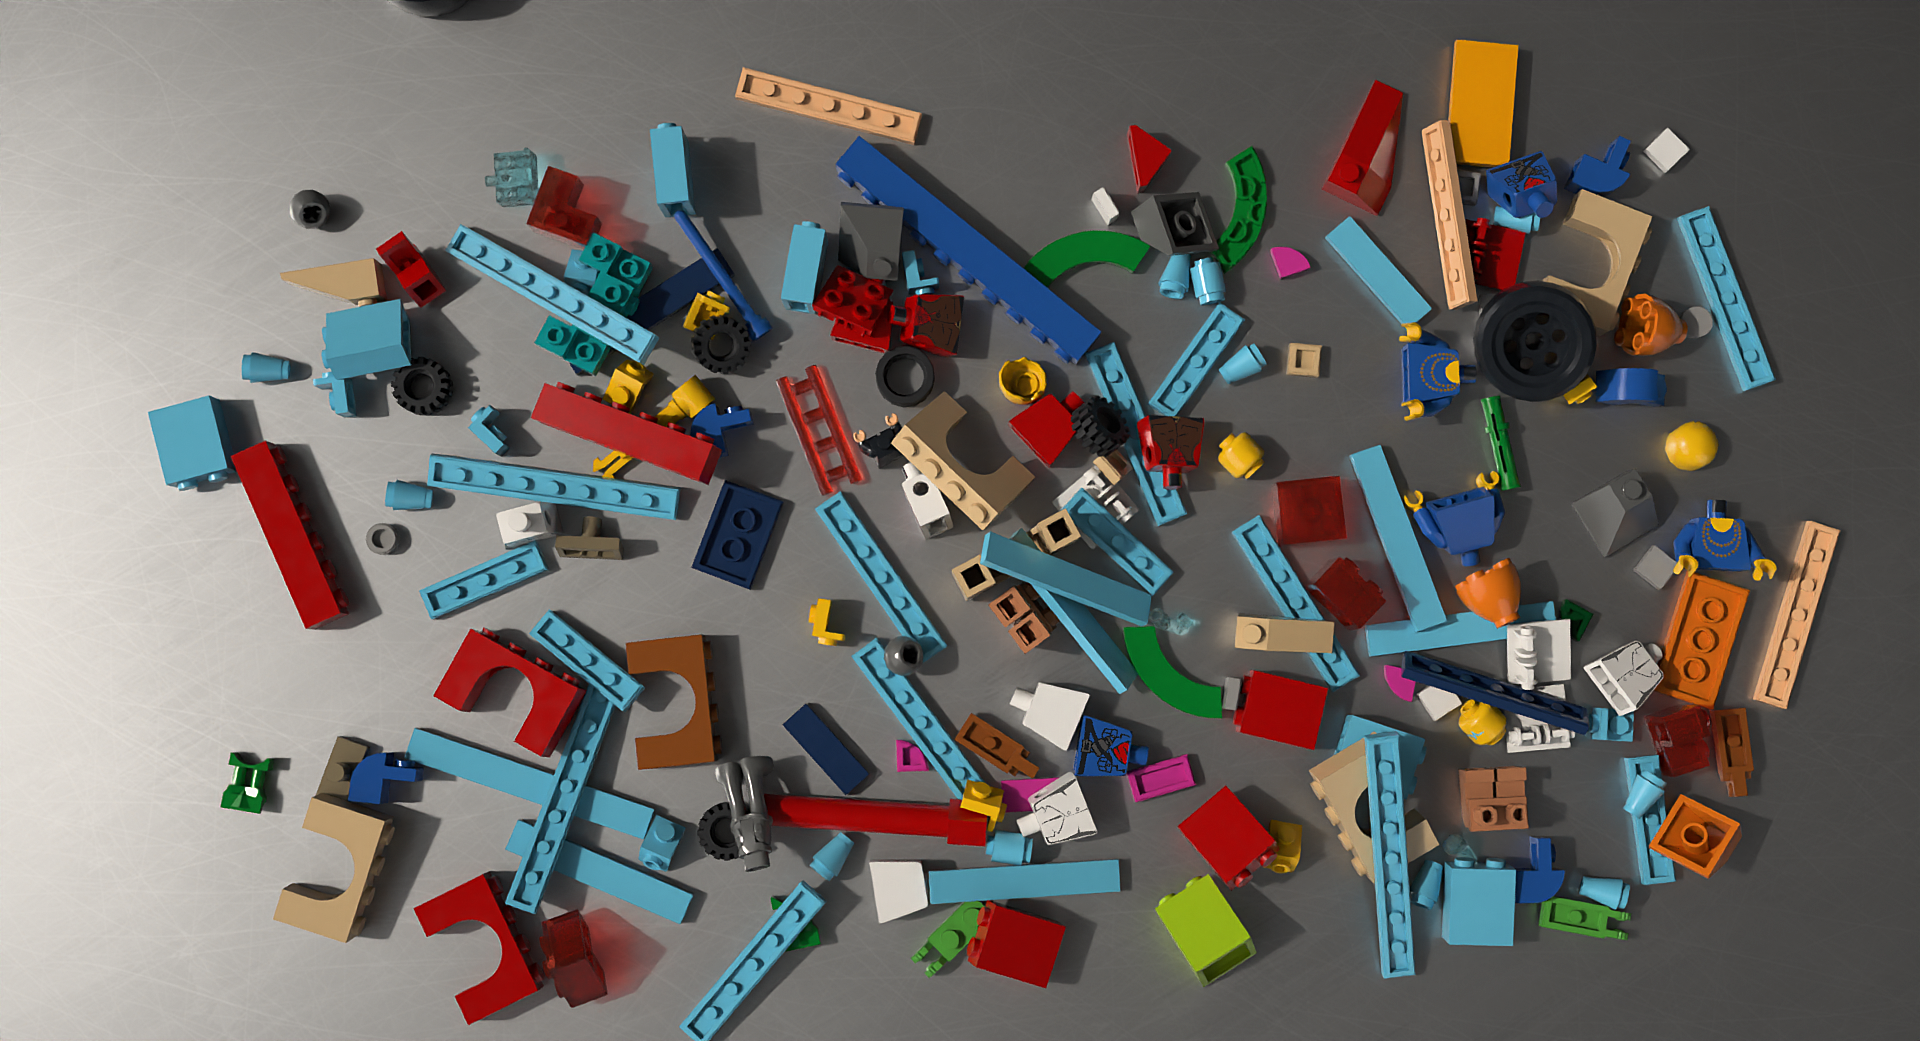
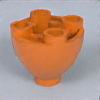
M1637 294L1635 297H1627L1622 303V316L1614 340L1617 346H1621L1630 355H1655L1665 351L1674 344L1682 343L1687 336L1688 326L1686 321L1680 319L1673 307L1653 295Z
M1510 558L1494 564L1493 568L1486 572L1482 569L1467 576L1465 581L1455 586L1456 593L1465 606L1479 617L1493 622L1497 629L1520 618L1518 608L1521 599V582L1518 571Z

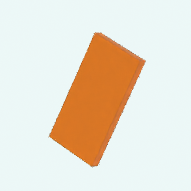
M1686 571L1662 648L1663 657L1657 664L1663 672V679L1653 691L1708 710L1714 709L1750 590L1694 572L1692 577H1688V571Z

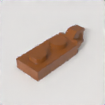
M1746 708L1710 711L1721 782L1726 781L1729 797L1748 796L1746 779H1751V771H1754Z
M972 713L954 739L1007 774L1010 773L1016 776L1020 770L1033 779L1040 769L1027 760L1030 752L1025 750L1024 746Z

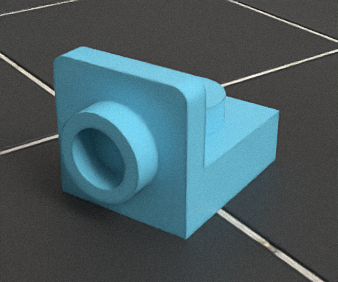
M914 250L902 252L908 294L933 295L934 290L939 289V278L920 280L919 277H925L922 258L916 259Z
M331 371L322 373V378L313 379V385L321 390L332 388L333 392L329 393V402L331 409L335 410L337 415L344 418L357 416L351 378L336 380Z
M491 405L487 408L482 407L472 416L471 421L473 423L468 428L495 454L502 457L510 449L504 442L507 436L494 424L490 428L488 427L500 412Z
M1592 708V714H1589L1588 731L1591 733V739L1633 742L1634 711L1619 716L1614 709Z

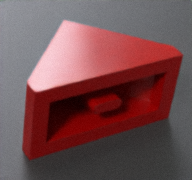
M1137 125L1129 126L1127 137L1138 194L1144 193L1169 158L1172 150Z

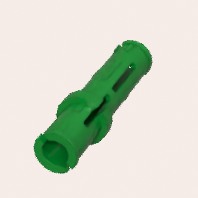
M1501 396L1481 399L1487 427L1484 429L1485 433H1489L1501 491L1521 487L1507 430L1510 429V424L1505 421Z

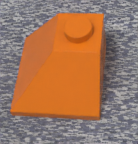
M1680 794L1650 843L1649 848L1709 879L1728 861L1742 837L1740 823Z

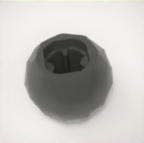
M313 189L302 190L294 195L290 202L289 211L291 218L296 224L306 229H315L326 223L330 215V205L322 193Z
M898 636L892 639L884 649V661L887 668L894 674L909 676L918 671L923 663V650L914 638Z

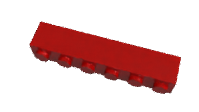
M557 382L556 387L544 383L531 415L532 419L565 433L709 485L722 452L720 448L713 445L715 439L701 433H696L695 438L686 435L685 428L668 422L667 427L657 424L658 418L640 412L639 417L629 414L630 408L616 402H612L611 407L601 404L603 398L585 392L582 397L574 394L575 388L561 382Z
M265 440L232 455L231 459L305 629L316 630L349 615L346 607L349 605L347 595L342 588L338 589L334 580V577L337 576L336 570L329 559L326 560L321 550L324 548L323 540L317 531L313 532L309 520L312 519L311 513L307 505L299 500L296 493L299 491V486L295 477L292 474H288L284 463L287 462V458L282 448Z

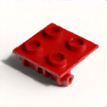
M1477 218V221L1465 219L1475 284L1498 290H1504L1509 286L1515 285L1526 233L1489 224L1490 220L1486 218Z
M837 265L813 302L812 307H814V311L818 312L819 317H824L831 321H834L836 318L835 324L837 325L843 320L845 321L843 328L847 329L852 324L851 330L860 333L863 337L865 334L871 336L876 327L875 322L894 290Z

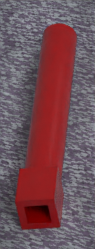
M764 793L768 813L773 819L772 826L947 837V844L985 847L987 815L960 808L962 802L960 799H950V805Z

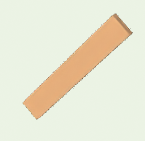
M744 67L735 94L736 100L915 145L922 119V113Z
M1440 120L1421 132L1449 310H1458L1478 300L1450 120Z
M1806 521L1753 700L1780 709H1787L1840 530L1813 521Z

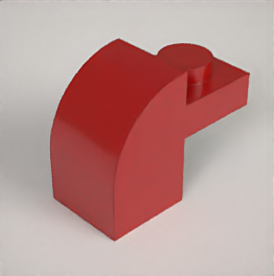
M402 231L376 248L379 256L396 274L404 290L420 308L446 291L426 258Z

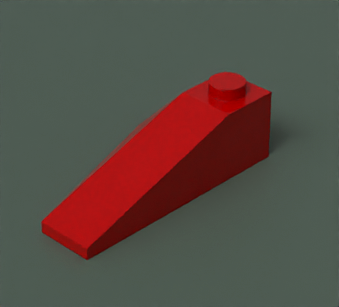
M1378 80L1374 81L1322 190L1378 216L1392 187L1403 92Z

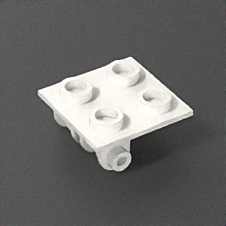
M1096 465L1052 501V504L1060 511L1080 488H1083L1121 524H1124L1140 510L1119 484L1113 485ZM1076 526L1081 538L1093 550L1097 545Z
M1570 619L1507 625L1509 684H1522V689L1532 690L1538 682L1571 679Z
M1564 684L1538 686L1531 690L1566 701ZM1503 709V714L1507 719L1505 733L1507 753L1571 747L1570 738L1575 737V732Z

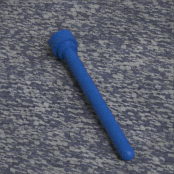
M683 210L676 211L674 215L675 220L747 322L745 326L748 330L746 331L752 342L773 329L767 318L763 319L760 314L756 315L686 212Z

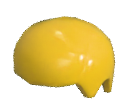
M1026 357L1014 361L1007 360L999 372L1000 389L1006 399L1014 404L1028 405L1042 398L1046 391V372L1039 363L1028 360Z
M1690 421L1669 433L1666 439L1665 451L1669 461L1678 469L1695 471L1713 461L1718 451L1719 442L1715 432L1706 423Z

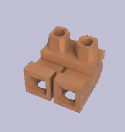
M1028 582L1012 586L988 604L1005 628L1010 624L1013 625L1008 632L1024 654L1052 634L1051 632L1057 628L1056 624L1060 621L1049 606L1045 609L1042 608L1036 600L1040 595Z
M1502 766L1458 769L1462 817L1466 828H1469V831L1529 829L1527 796H1525L1524 780H1527L1526 767Z

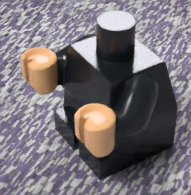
M894 413L891 414L892 417L890 418L886 416V424L891 427L880 432V435L877 436L876 434L866 439V434L863 430H859V434H853V438L861 452L873 458L879 469L904 456L891 444L902 429L898 416Z

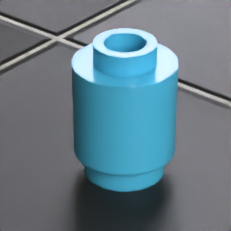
M1212 257L1195 261V267L1190 268L1195 297L1200 300L1201 306L1224 301L1226 287L1220 262H1213Z
M995 830L994 836L988 835L986 854L992 855L991 862L1013 865L1030 864L1033 838H1023L1022 833Z

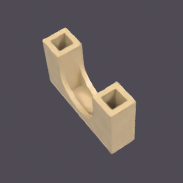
M1582 189L1573 196L1563 225L1589 234L1605 245L1611 258L1610 275L1602 287L1593 289L1582 288L1551 275H1548L1541 281L1562 286L1580 298L1592 315L1597 336H1601L1609 332V330L1612 331L1619 320L1620 314L1616 311L1620 301L1624 302L1630 291L1631 285L1627 284L1630 274L1636 272L1641 262V256L1638 255L1641 245L1647 243L1652 233V228L1649 227L1652 216Z
M944 391L906 423L891 444L979 528L984 530L1035 479V476L1014 456L992 474H976L962 467L949 452L946 436L957 426L967 412Z
M1066 508L1037 523L1034 528L1026 532L1040 551L1049 555H1053L1072 545L1081 537ZM981 555L952 569V576L966 601L1012 576L981 565Z
M1362 738L1310 769L1309 772L1314 779L1310 785L1319 800L1324 798L1328 806L1324 809V812L1333 826L1338 825L1341 833L1337 836L1346 851H1352L1355 858L1351 860V863L1361 877L1366 875L1375 883L1371 829L1359 827L1355 820L1356 803L1362 792L1368 787L1365 740ZM1415 808L1405 813L1408 863L1437 847L1439 843L1426 818Z
M324 793L311 797L302 828L334 838L344 844L353 857L354 877L348 889L340 894H326L295 883L288 885L282 889L273 920L343 943H347L354 937L359 936L366 921V918L362 917L365 906H369L374 897L375 887H372L374 877L380 874L385 862V857L381 856L384 846L390 843L395 828L391 826L394 816Z

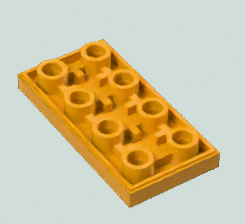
M1458 39L1454 42L1448 120H1450L1456 164L1493 168L1510 162L1518 45Z

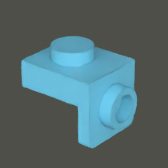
M572 249L564 274V283L588 296L600 272L579 261L582 250Z
M656 815L640 847L638 859L652 870L667 872L686 827Z

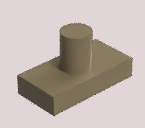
M593 516L583 518L581 536L556 535L555 543L559 556L567 558L623 560L624 547L620 538L600 537L602 519Z
M338 736L316 795L324 793L348 801L352 773L356 766L367 757L370 746Z

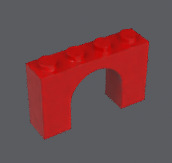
M483 627L482 631L470 629L433 696L459 711L470 713L486 683L494 674L508 668L518 669L530 681L534 698L531 711L514 742L540 757L550 758L587 691L578 686L581 680L566 672H563L562 676L551 671L554 667L551 663L539 657L533 661L525 656L527 650L512 642L506 646L498 641L500 635Z
M490 871L413 908L426 937L460 921L477 920L489 925L500 939L502 958L496 972L490 978L455 995L468 1025L544 987L542 982L545 980L544 973L537 962L533 963L528 953L531 951L530 943L523 933L519 934L515 925L517 916L512 906L505 904L501 896L504 893L503 886L496 875L492 877Z

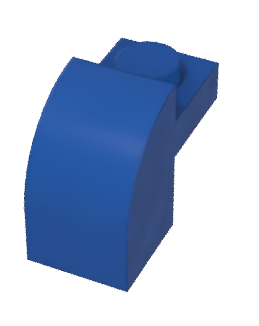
M1621 136L1617 137L1610 143L1603 161L1583 154L1575 161L1564 189L1574 194L1584 189L1602 197L1611 194L1623 185L1630 176V173L1622 169L1625 167L1631 154L1627 151L1631 141Z
M1620 368L1596 371V402L1610 405L1636 403L1652 407L1665 406V395L1667 392L1665 375L1658 374V370Z
M715 403L703 408L694 418L690 436L695 438L696 433H701L715 439L713 445L722 450L719 458L729 456L724 431L754 425L752 413L749 409L743 410V406H734L724 409L725 414L720 415L718 406Z
M394 752L370 755L363 759L352 773L348 801L372 804L388 803L391 780L423 781L424 768L414 767L415 761L395 760V765H393Z
M1529 836L1530 868H1514L1516 869L1515 903H1540L1553 897L1560 889L1564 880L1565 870L1552 868V863L1556 860V850L1554 844L1551 843V838Z

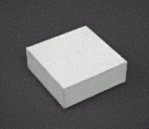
M1666 128L1643 152L1666 173L1690 149L1669 128Z
M1102 187L1094 192L1092 201L1106 224L1110 225L1118 219L1120 211L1105 188Z
M1431 686L1424 688L1416 694L1433 721L1438 720L1462 704L1456 694Z

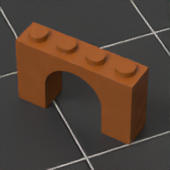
M700 634L626 643L629 675L662 671L677 673L691 685L696 702L691 720L681 730L672 734L635 738L638 770L718 761L717 754H722V740L720 735H715L714 723L719 722V710L717 703L712 704L711 691H716L714 672H709L708 660L713 659L711 640L706 641L705 635Z

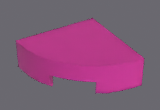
M1274 247L1270 249L1280 279L1311 268L1307 259L1292 248Z
M1384 665V677L1393 693L1404 701L1412 702L1415 681L1401 677V668Z
M896 740L897 772L929 771L927 759L917 746L908 741Z

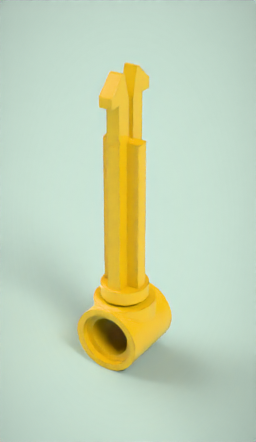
M694 375L671 394L673 399L668 403L669 405L654 417L658 418L657 424L667 427L668 422L675 424L680 419L683 420L687 415L693 418L715 400V397L700 379ZM613 451L602 461L599 457L594 459L593 472L606 467L620 456L621 459L608 468L602 476L615 478L613 474L631 461L633 457Z

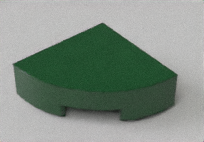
M1563 599L1559 612L1560 619H1570L1571 639L1579 642L1594 614L1567 599Z

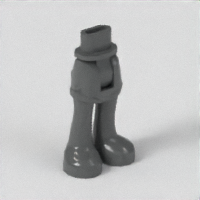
M769 756L746 757L740 759V764L737 762H727L715 769L718 783L723 784L726 790L732 817L730 828L739 849V858L744 859L746 872L770 867L769 854L772 853L770 845L773 819L768 813L763 791V777L770 774L774 767L773 759ZM743 778H745L751 813L746 814L741 784Z

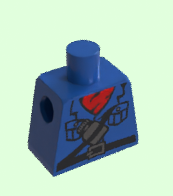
M1542 151L1486 170L1488 196L1513 217L1521 218L1535 213L1538 217L1544 218L1552 213L1557 203V182Z
M1082 715L1073 774L1074 776H1126L1128 763L1146 766L1149 747L1131 744L1133 731Z

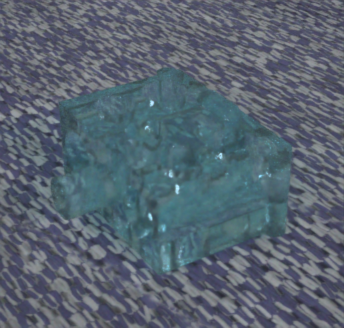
M525 147L523 151L494 153L495 175L485 176L486 187L495 186L496 203L502 207L525 205L538 207L537 155L528 147Z

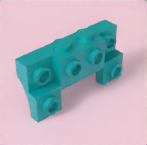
M593 232L579 258L581 263L600 272L588 297L625 318L628 315L632 316L639 305L640 299L637 297L649 277L653 265L624 250L620 245ZM550 315L534 342L537 346L595 377L611 349V346L572 324L570 326Z

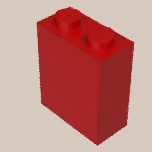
M1250 670L1249 675H1244L1242 678L1240 694H1244L1241 707L1238 706L1234 712L1232 723L1237 725L1236 732L1314 750L1328 688Z
M1226 785L1177 826L1183 836L1231 891L1236 887L1241 888L1252 879V873L1260 866L1266 867L1276 859L1277 852L1280 850L1273 837Z
M987 900L986 906L980 909L977 917V925L979 927L976 936L971 938L967 947V956H969L967 961L976 968L1047 988L1066 926L1056 920Z

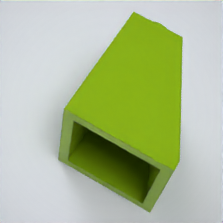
M1209 874L1203 878L1202 876L1193 878L1186 884V889L1176 895L1171 893L1159 901V906L1155 908L1159 918L1203 987L1257 953L1250 935Z

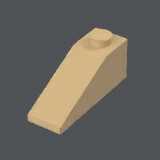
M374 258L280 273L281 279L292 286L359 305V307L387 301L382 264Z
M1239 613L1237 616L1235 648L1264 651L1332 653L1335 621Z

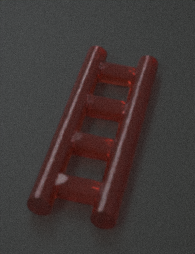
M816 365L805 368L807 379L791 385L788 377L785 376L777 379L776 383L822 496L833 492L831 482L848 476L850 484H855L862 481V477ZM813 390L820 407L802 414L795 396ZM824 418L831 436L813 442L807 425ZM836 447L842 465L825 471L819 453Z

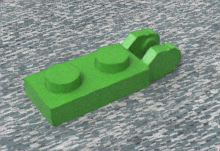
M1553 896L1542 902L1538 926L1603 939L1611 937L1628 940L1629 933L1620 929H1607L1606 926L1608 917L1621 921H1631L1632 913L1609 909L1610 907Z
M981 901L963 902L927 937L928 941L912 955L911 960L917 963L927 955L933 946L942 954L926 968L924 973L929 978L969 944L972 937L975 938L979 927L977 925V917L980 909L984 906Z

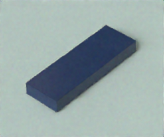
M807 703L782 724L845 795L870 774Z

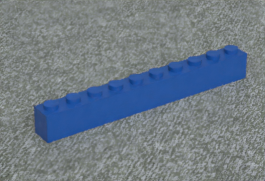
M861 136L857 137L836 162V170L839 173L837 177L849 188H852L854 185L862 191L861 197L868 204L904 207L903 225L911 231L909 236L922 247L927 244L935 251L933 255L945 266H948L949 263L959 270L957 275L970 286L975 283L983 290L981 294L993 305L1000 303L1007 309L1005 314L1018 325L1023 322L1032 329L1029 332L1030 335L1041 344L1048 342L1056 349L1054 354L1064 363L1068 364L1071 361L1077 365L1100 337L1101 331Z

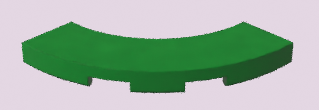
M1250 146L1225 163L1234 184V212L1229 226L1221 237L1216 240L1219 249L1210 252L1216 262H1220L1224 274L1234 268L1251 249L1263 226L1266 215V177L1261 161L1253 146Z
M1094 230L1079 232L1060 238L1047 245L1032 257L1023 269L1047 288L1063 273L1086 263L1110 264L1123 268L1133 274L1150 246L1139 239L1118 232Z
M1155 626L1123 627L1124 642L1131 664L1152 693L1184 713L1205 718L1222 719L1221 687L1195 683L1177 672L1166 660L1160 649Z

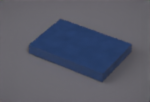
M725 480L691 568L751 590L784 502Z

